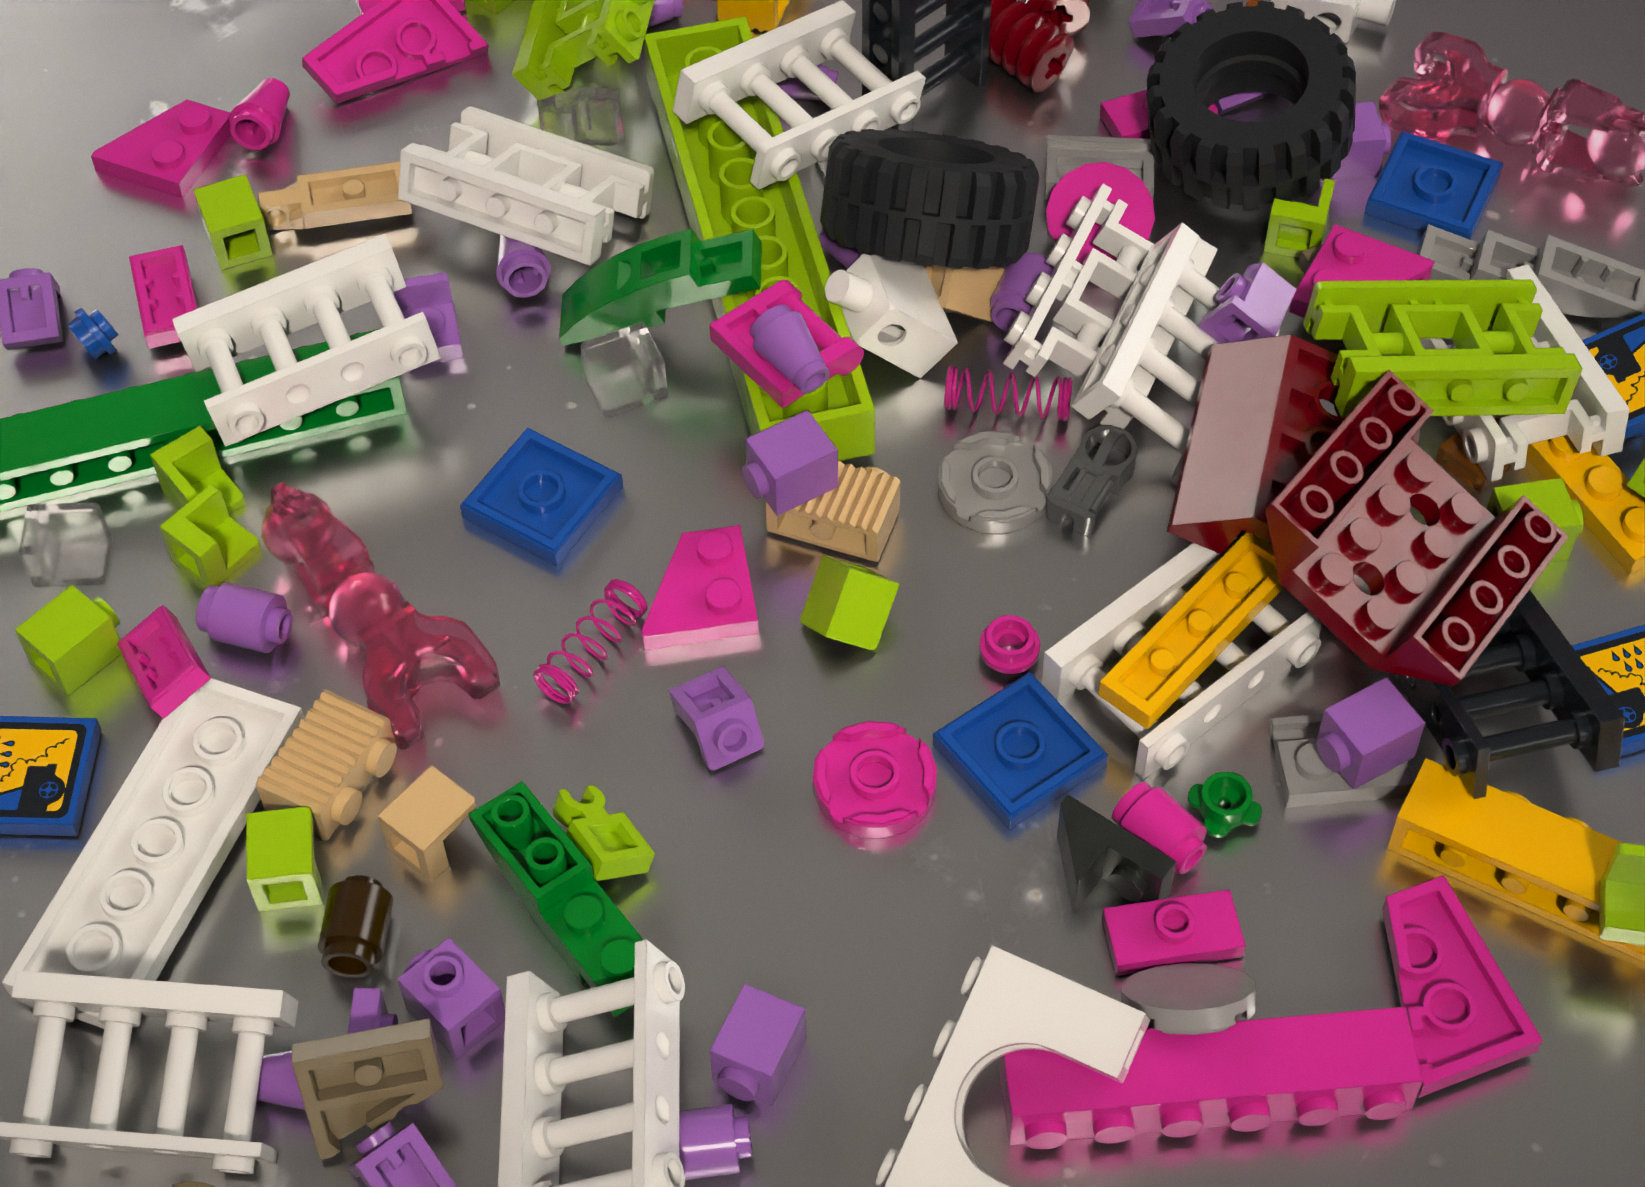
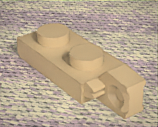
M400 161L297 175V183L289 185L285 189L258 193L259 209L263 216L266 230H302L304 227L309 229L412 214L411 203L398 199Z

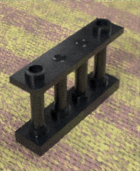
M862 0V55L893 82L914 72V64L945 44L944 57L920 72L926 77L921 97L957 72L978 88H982L987 84L992 0ZM946 4V17L915 37V24ZM862 84L863 96L871 91ZM913 118L905 124H896L888 129L912 132Z
M1530 589L1495 634L1498 635L1503 644L1485 648L1463 677L1466 678L1515 667L1517 671L1524 672L1530 682L1456 697L1449 685L1393 674L1442 749L1448 771L1452 776L1460 777L1473 799L1486 797L1489 762L1569 744L1573 749H1579L1595 772L1619 767L1625 717ZM1542 705L1546 710H1551L1557 718L1556 721L1484 737L1472 721Z

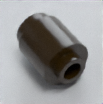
M353 875L330 887L318 942V950L322 954L321 964L329 972L350 978L365 977L370 975L374 971L375 964L382 960L392 912L393 896L383 888L378 880L369 876Z

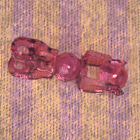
M1431 32L1426 35L1414 52V66L1419 79L1400 77L1394 80L1381 95L1378 102L1383 121L1387 122L1389 127L1400 132L1404 131L1430 140H1442L1455 135H1468L1482 139L1489 129L1494 137L1506 145L1527 146L1533 143L1532 154L1536 155L1537 166L1547 173L1589 182L1603 179L1628 187L1640 186L1644 180L1641 171L1645 169V112L1626 106L1619 97L1578 79L1567 80L1562 89L1556 88L1551 96L1546 89L1533 80L1513 79L1506 82L1508 70L1492 65L1487 60L1484 50L1476 42L1444 32ZM1433 54L1441 56L1447 63L1438 61ZM1398 101L1403 102L1406 105L1412 106L1419 110H1408L1404 108L1402 105H1400ZM1568 124L1589 128L1590 131L1587 138L1571 132L1568 129Z
M284 482L277 484L271 489V504L266 508L261 524V538L272 556L286 565H292L318 613L324 619L329 618L339 637L354 647H360L362 660L365 663L363 667V688L367 697L368 709L389 718L398 748L406 750L424 738V732L421 730L420 710L412 700L413 696L423 686L436 681L453 682L466 691L473 699H482L500 687L496 662L465 622L451 617L420 614L408 601H405L396 583L382 574L375 573L374 564L362 540L334 516L327 502L313 493H306Z

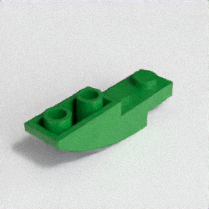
M690 228L652 239L618 253L592 268L562 294L559 341L565 346L665 324L666 309L760 289L762 242L753 229L700 241L693 229Z
M523 781L468 814L472 825L501 872L543 934L581 985L588 983L591 988L634 977L635 942L644 939L596 882L591 864ZM632 1006L610 1012L616 1017Z

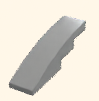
M1428 224L1419 242L1416 254L1435 261L1429 280H1506L1507 269L1528 264L1563 314L1632 319L1645 313V270L1548 235L1542 246L1537 248L1487 230L1481 242L1478 243Z

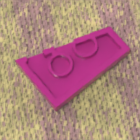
M380 0L302 57V67L329 97L338 104L488 54L489 45L448 0Z
M1445 876L1437 877L1386 896L1382 911L1401 1007H1406L1423 1078L1418 1097L1420 1098L1537 1053L1543 1039Z

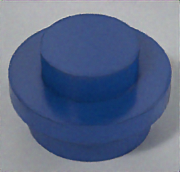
M82 307L78 308L75 311L78 317L67 324V326L89 353L97 360L106 352L112 355L118 351L111 341L119 334L102 313L96 309L88 315Z

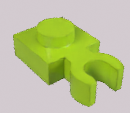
M594 785L586 786L581 802L574 800L566 789L559 790L552 808L553 815L562 825L568 827L566 835L591 864L596 881L648 873L655 853L624 812L608 814L604 809L606 803L605 796Z

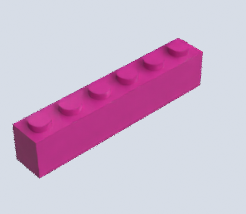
M1406 1007L1236 1021V1025L1228 1027L1227 1030L1197 1035L1162 1033L1160 1030L1149 1028L1146 1029L1123 1084L1067 1058L1044 1050L1029 1049L1006 1054L1000 1057L999 1066L1009 1145L1027 1144L1028 1147L1033 1149H1051L1064 1144L1067 1140L1095 1138L1096 1141L1101 1143H1119L1129 1140L1135 1134L1163 1132L1168 1137L1181 1138L1197 1134L1203 1128L1231 1126L1235 1131L1250 1132L1262 1129L1271 1122L1298 1120L1299 1123L1306 1126H1318L1330 1123L1339 1116L1366 1114L1368 1118L1373 1120H1387L1398 1117L1407 1110H1412L1423 1083Z

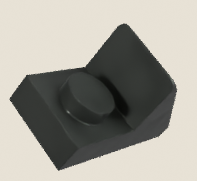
M1070 795L1065 797L1060 805L1057 839L1072 910L1076 911L1102 878L1109 881L1112 888L1119 895L1130 901L1148 902L1168 897L1173 882L1176 866L1175 860Z

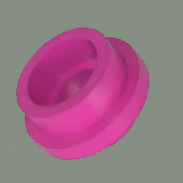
M1005 615L993 620L982 632L979 651L981 658L991 669L1000 673L1016 674L1028 670L1035 664L1040 653V639L1027 620L1019 616ZM1014 646L1017 650H1005L1002 647Z

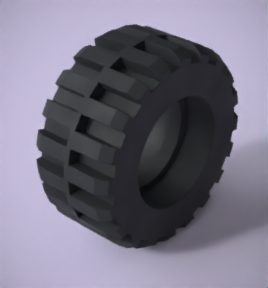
M1242 1L1227 4L1226 10L1217 13L1213 8L1205 11L1196 17L1197 22L1193 25L1187 21L1173 32L1172 42L1169 40L1165 41L1155 54V63L1149 68L1146 93L1151 150L1156 162L1163 166L1164 175L1173 184L1180 186L1184 183V192L1199 201H1202L1204 197L1210 198L1212 205L1215 207L1229 210L1230 205L1233 204L1243 205L1244 211H1259L1260 205L1273 203L1274 198L1292 202V196L1297 194L1304 198L1320 188V178L1322 180L1325 178L1331 179L1340 169L1341 160L1349 154L1353 142V132L1355 131L1356 71L1353 60L1347 55L1348 48L1335 33L1330 35L1329 26L1315 16L1310 20L1306 19L1304 11L1289 5L1283 10L1274 8L1273 2L1258 1L1257 6L1243 7ZM1244 91L1273 93L1284 97L1294 104L1282 114L1260 121L1231 120L1219 116L1208 109L1218 100Z
M862 129L860 132L847 131L837 136L829 146L820 222L831 240H837L838 244L842 246L856 248L858 252L868 255L875 254L883 256L885 259L899 262L902 260L914 262L917 265L946 266L947 268L962 269L963 267H973L975 269H987L990 266L1004 267L1010 263L1018 262L1029 248L1040 176L1034 162L1026 158L1025 155L1019 152H1011L1008 148L985 144V142L978 140L957 138V136L929 134L921 131H900L897 129Z

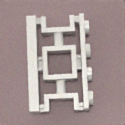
M468 106L461 112V122H454L450 125L448 152L413 142L401 150L398 199L590 266L600 258L602 242L607 243L612 239L615 211L641 219L650 213L655 171L651 166Z
M1102 183L1091 200L1083 195L1081 196L1065 223L1073 228L1070 237L1062 233L1045 261L1053 266L1050 275L1042 271L1025 298L1026 302L1033 305L1029 315L1020 311L1008 330L1004 341L1011 344L1012 347L1003 364L1012 370L1020 360L1029 365L1025 372L1036 377L1049 359L1085 380L1098 354L1096 349L1097 347L1101 348L1114 322L1112 319L1079 301L1088 281L1124 301L1137 276V273H1135L1136 269L1140 270L1150 248L1154 245L1119 224L1128 204L1120 199L1117 200L1115 205L1107 201L1112 191V188ZM1096 222L1101 227L1092 243L1115 256L1117 260L1115 261L1093 248L1083 263L1080 264L1075 260ZM1199 238L1189 257L1194 261L1193 268L1205 277L1218 249ZM1178 285L1174 288L1170 297L1175 300L1173 307L1186 316L1194 297ZM1056 298L1061 301V304L1052 320L1078 336L1075 340L1052 326L1040 343L1034 340ZM1158 325L1155 327L1151 337L1155 340L1154 347L1167 356L1175 336ZM1140 365L1134 369L1131 376L1136 382L1134 388L1147 397L1156 377ZM1108 406L1104 409L1105 413L1099 424L1103 426L1112 425L1124 429L1133 416L1120 406L1116 409Z
M1527 264L1507 269L1506 280L1531 279L1537 288L1533 303H1540L1543 312L1534 336L1530 337L1535 348L1563 347L1566 353H1575L1583 368L1565 414L1510 415L1500 418L1499 425L1494 418L1504 415L1442 416L1445 423L1449 426L1454 425L1463 440L1464 450L1469 461L1472 464L1478 463L1489 482L1502 479L1505 464H1510L1513 470L1525 468L1528 444L1568 435L1580 454L1591 451L1592 445L1600 457L1621 452L1630 408L1530 266ZM1452 338L1420 339L1424 349H1449L1447 345L1451 344V349H1457Z

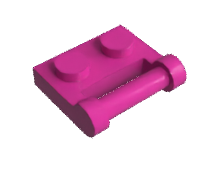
M781 280L709 324L710 340L782 408L805 394L753 348L754 339L750 335L751 326L768 309L784 304L791 311H798L802 314L816 345L822 350L820 353L825 361V365L830 370L828 379L836 374L847 375L858 367L864 356L863 348L852 338H842L801 300V291L788 280Z

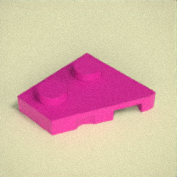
M186 99L95 150L91 155L95 171L184 198L231 136L230 112Z
M1334 224L1299 284L1291 301L1289 312L1305 318L1314 285L1319 281L1429 280L1435 261Z
M740 525L682 533L642 627L644 650L759 634L757 612Z

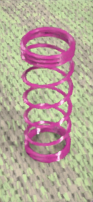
M951 365L948 367L944 394L945 410L952 409L954 411L957 408L966 376L969 408L973 413L976 412L982 401L989 377L991 406L994 414L998 415L1003 408L1012 379L1015 412L1018 417H1021L1026 410L1035 381L1038 414L1043 420L1049 412L1058 383L1057 420L1069 421L1073 384L1071 377H1065L1063 384L1059 376L1055 378L1045 411L1042 413L1039 377H1031L1022 409L1019 411L1016 376L1014 372H1011L1008 375L999 407L996 410L993 373L990 369L985 373L975 407H973L969 369L965 367L962 371L956 392L958 367Z
M619 579L611 580L604 588L605 599L595 600L590 605L591 617L584 616L577 620V634L570 633L564 635L561 640L563 651L550 652L547 656V664L539 665L534 671V681L549 698L562 704H568L579 694V689L574 680L562 669L550 664L551 658L554 655H564L571 666L580 674L586 677H593L594 675L592 668L584 660L566 651L565 642L568 638L578 637L583 646L592 655L602 660H607L608 658L606 650L600 644L587 636L581 635L579 625L582 621L593 620L597 629L605 637L613 642L621 643L622 637L617 629L606 621L594 616L593 612L596 604L607 603L611 612L620 621L632 626L636 625L635 618L642 617L648 610L647 602L633 585ZM613 589H617L632 598L640 610L626 605L618 598ZM613 606L619 609L622 613L628 615L631 618L632 622L624 619L621 615H619V613L613 608ZM599 623L612 630L618 639L609 635ZM585 640L596 646L604 656L591 649ZM571 658L581 663L589 673L579 668ZM542 673L552 677L560 687L567 691L569 696L559 693L550 686Z

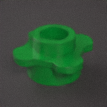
M1234 772L1215 773L1208 777L1204 784L1193 785L1188 792L1187 800L1189 805L1199 810L1205 820L1204 826L1207 828V834L1215 838H1223L1228 835L1230 829L1243 824L1254 826L1260 821L1262 816L1261 805L1252 801L1253 793L1251 786L1241 775ZM1226 802L1230 804V807L1224 809L1220 807L1219 803Z

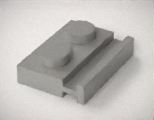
M1047 134L1045 200H1049L1052 189L1066 173L1083 164L1107 162L1127 168L1144 182L1153 198L1154 155L1151 150V139Z
M1323 714L1272 718L1269 734L1275 746L1274 756L1286 808L1407 797L1414 783L1408 761L1353 790L1339 772H1333L1325 765L1319 754L1316 741Z

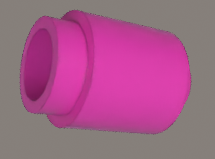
M1141 782L1132 787L1120 799L1112 812L1111 818L1118 826L1175 860V871L1177 870L1180 874L1191 870L1201 860L1207 850V845L1203 842L1207 828L1162 787L1153 789L1147 782Z

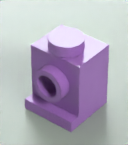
M1265 263L1252 264L1247 267L1243 276L1235 273L1223 284L1216 296V300L1220 302V305L1202 317L1198 327L1220 344L1275 337L1297 289Z

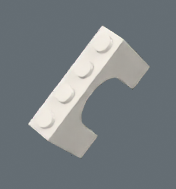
M992 945L986 959L977 956L965 976L961 994L969 998L958 1022L949 1019L944 1025L933 1051V1058L940 1060L937 1070L929 1086L920 1083L916 1088L904 1117V1121L912 1126L901 1151L892 1147L887 1153L878 1172L875 1185L878 1187H1011L994 1178L979 1164L971 1152L966 1139L964 1107L969 1090L978 1075L989 1064L1006 1054L1020 1050L1035 1049L1055 1053L1123 1084L1150 1019L1146 1013Z

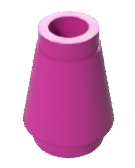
M275 78L264 79L260 85L231 111L229 118L230 132L235 141L241 146L250 150H261L278 140L290 97L289 89L282 81Z

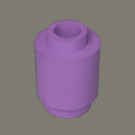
M1025 253L1018 262L1010 263L1005 267L990 302L992 320L1004 332H1008L1020 311L1029 315L1033 305L1025 301L1027 294L1042 271L1050 275L1053 266L1045 262L1047 259L1045 256L1038 253Z
M225 582L221 586H208L199 600L196 613L198 629L207 632L212 640L262 653H270L278 644H283L290 634L293 622L292 612L287 609L286 600L282 595L231 582Z
M733 1104L679 1111V1159L684 1169L685 1180L741 1173L740 1159L753 1158L748 1116L735 1117Z

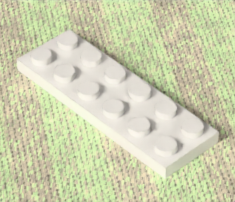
M211 678L166 718L162 719L3 979L2 984L7 993L12 996L16 970L156 981L244 829L246 813H253L261 798L256 787L258 776L263 775L265 767L270 766L272 757L278 755L279 748L285 746L286 739L292 736L294 728L299 727L300 720L304 718L302 708ZM75 1011V1019L103 1029L105 1027V1024L98 1022L100 1013Z

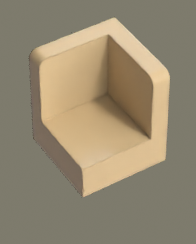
M922 265L927 271L944 312L957 313L984 322H993L990 302L1005 270L1004 268L990 266L987 269H975L973 267L959 269L939 265Z
M431 765L378 815L386 847L432 883L449 867L443 840L469 816L470 812L476 809V802L470 793Z

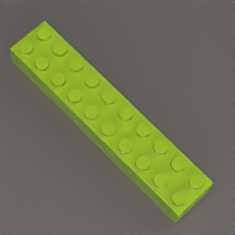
M746 16L646 34L644 47L647 81L690 228L693 229L700 241L753 229L762 242L760 289L711 299L717 319L781 280H788L801 291V300L842 338H851L841 306L828 301L825 296L826 282L831 274L797 172L785 181H776L758 190L750 182L757 152L719 116L708 114L686 124L673 112L680 71L753 39ZM757 95L748 96L736 102L772 137L784 132L779 116ZM729 358L751 436L808 410L837 448L838 460L875 454V408L860 364L847 375H834L815 391L806 393L782 408Z

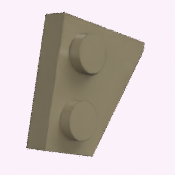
M430 1018L292 1044V1066L320 1160L329 1159L340 1152V1140L365 1124L375 1131L396 1118L397 1113L402 1108L418 1104L444 1088L443 1070Z

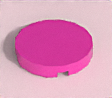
M1107 162L1083 164L1066 173L1052 189L1046 208L1047 235L1053 246L1062 233L1070 237L1073 228L1065 223L1081 196L1083 195L1091 200L1102 183L1112 188L1107 201L1115 205L1117 200L1120 199L1128 204L1119 224L1149 241L1155 221L1153 198L1144 182L1127 168ZM1094 223L1075 260L1080 264L1083 263L1093 248L1111 259L1117 260L1115 256L1092 243L1101 227L1098 223Z
M866 721L844 727L833 735V741L827 744L824 750L821 748L814 762L813 792L820 811L835 827L857 837L883 839L905 833L925 818L935 801L937 766L930 748L920 738L918 742L914 737L906 734L905 728L890 722Z

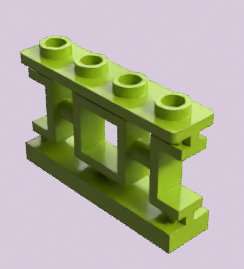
M534 0L512 76L546 108L561 101L565 88L570 86L574 69L598 56L609 67L616 63L618 54L629 64L640 58L655 0Z
M1531 279L1319 281L1314 285L1303 322L1307 333L1312 334L1314 340H1343L1347 349L1339 350L1331 376L1333 384L1340 385L1335 404L1341 418H1346L1388 370L1393 372L1434 411L1430 416L1565 414L1583 369L1575 353H1566L1563 347L1535 348L1530 337L1534 336L1543 309L1540 303H1533L1537 288ZM1452 338L1457 349H1424L1420 339Z

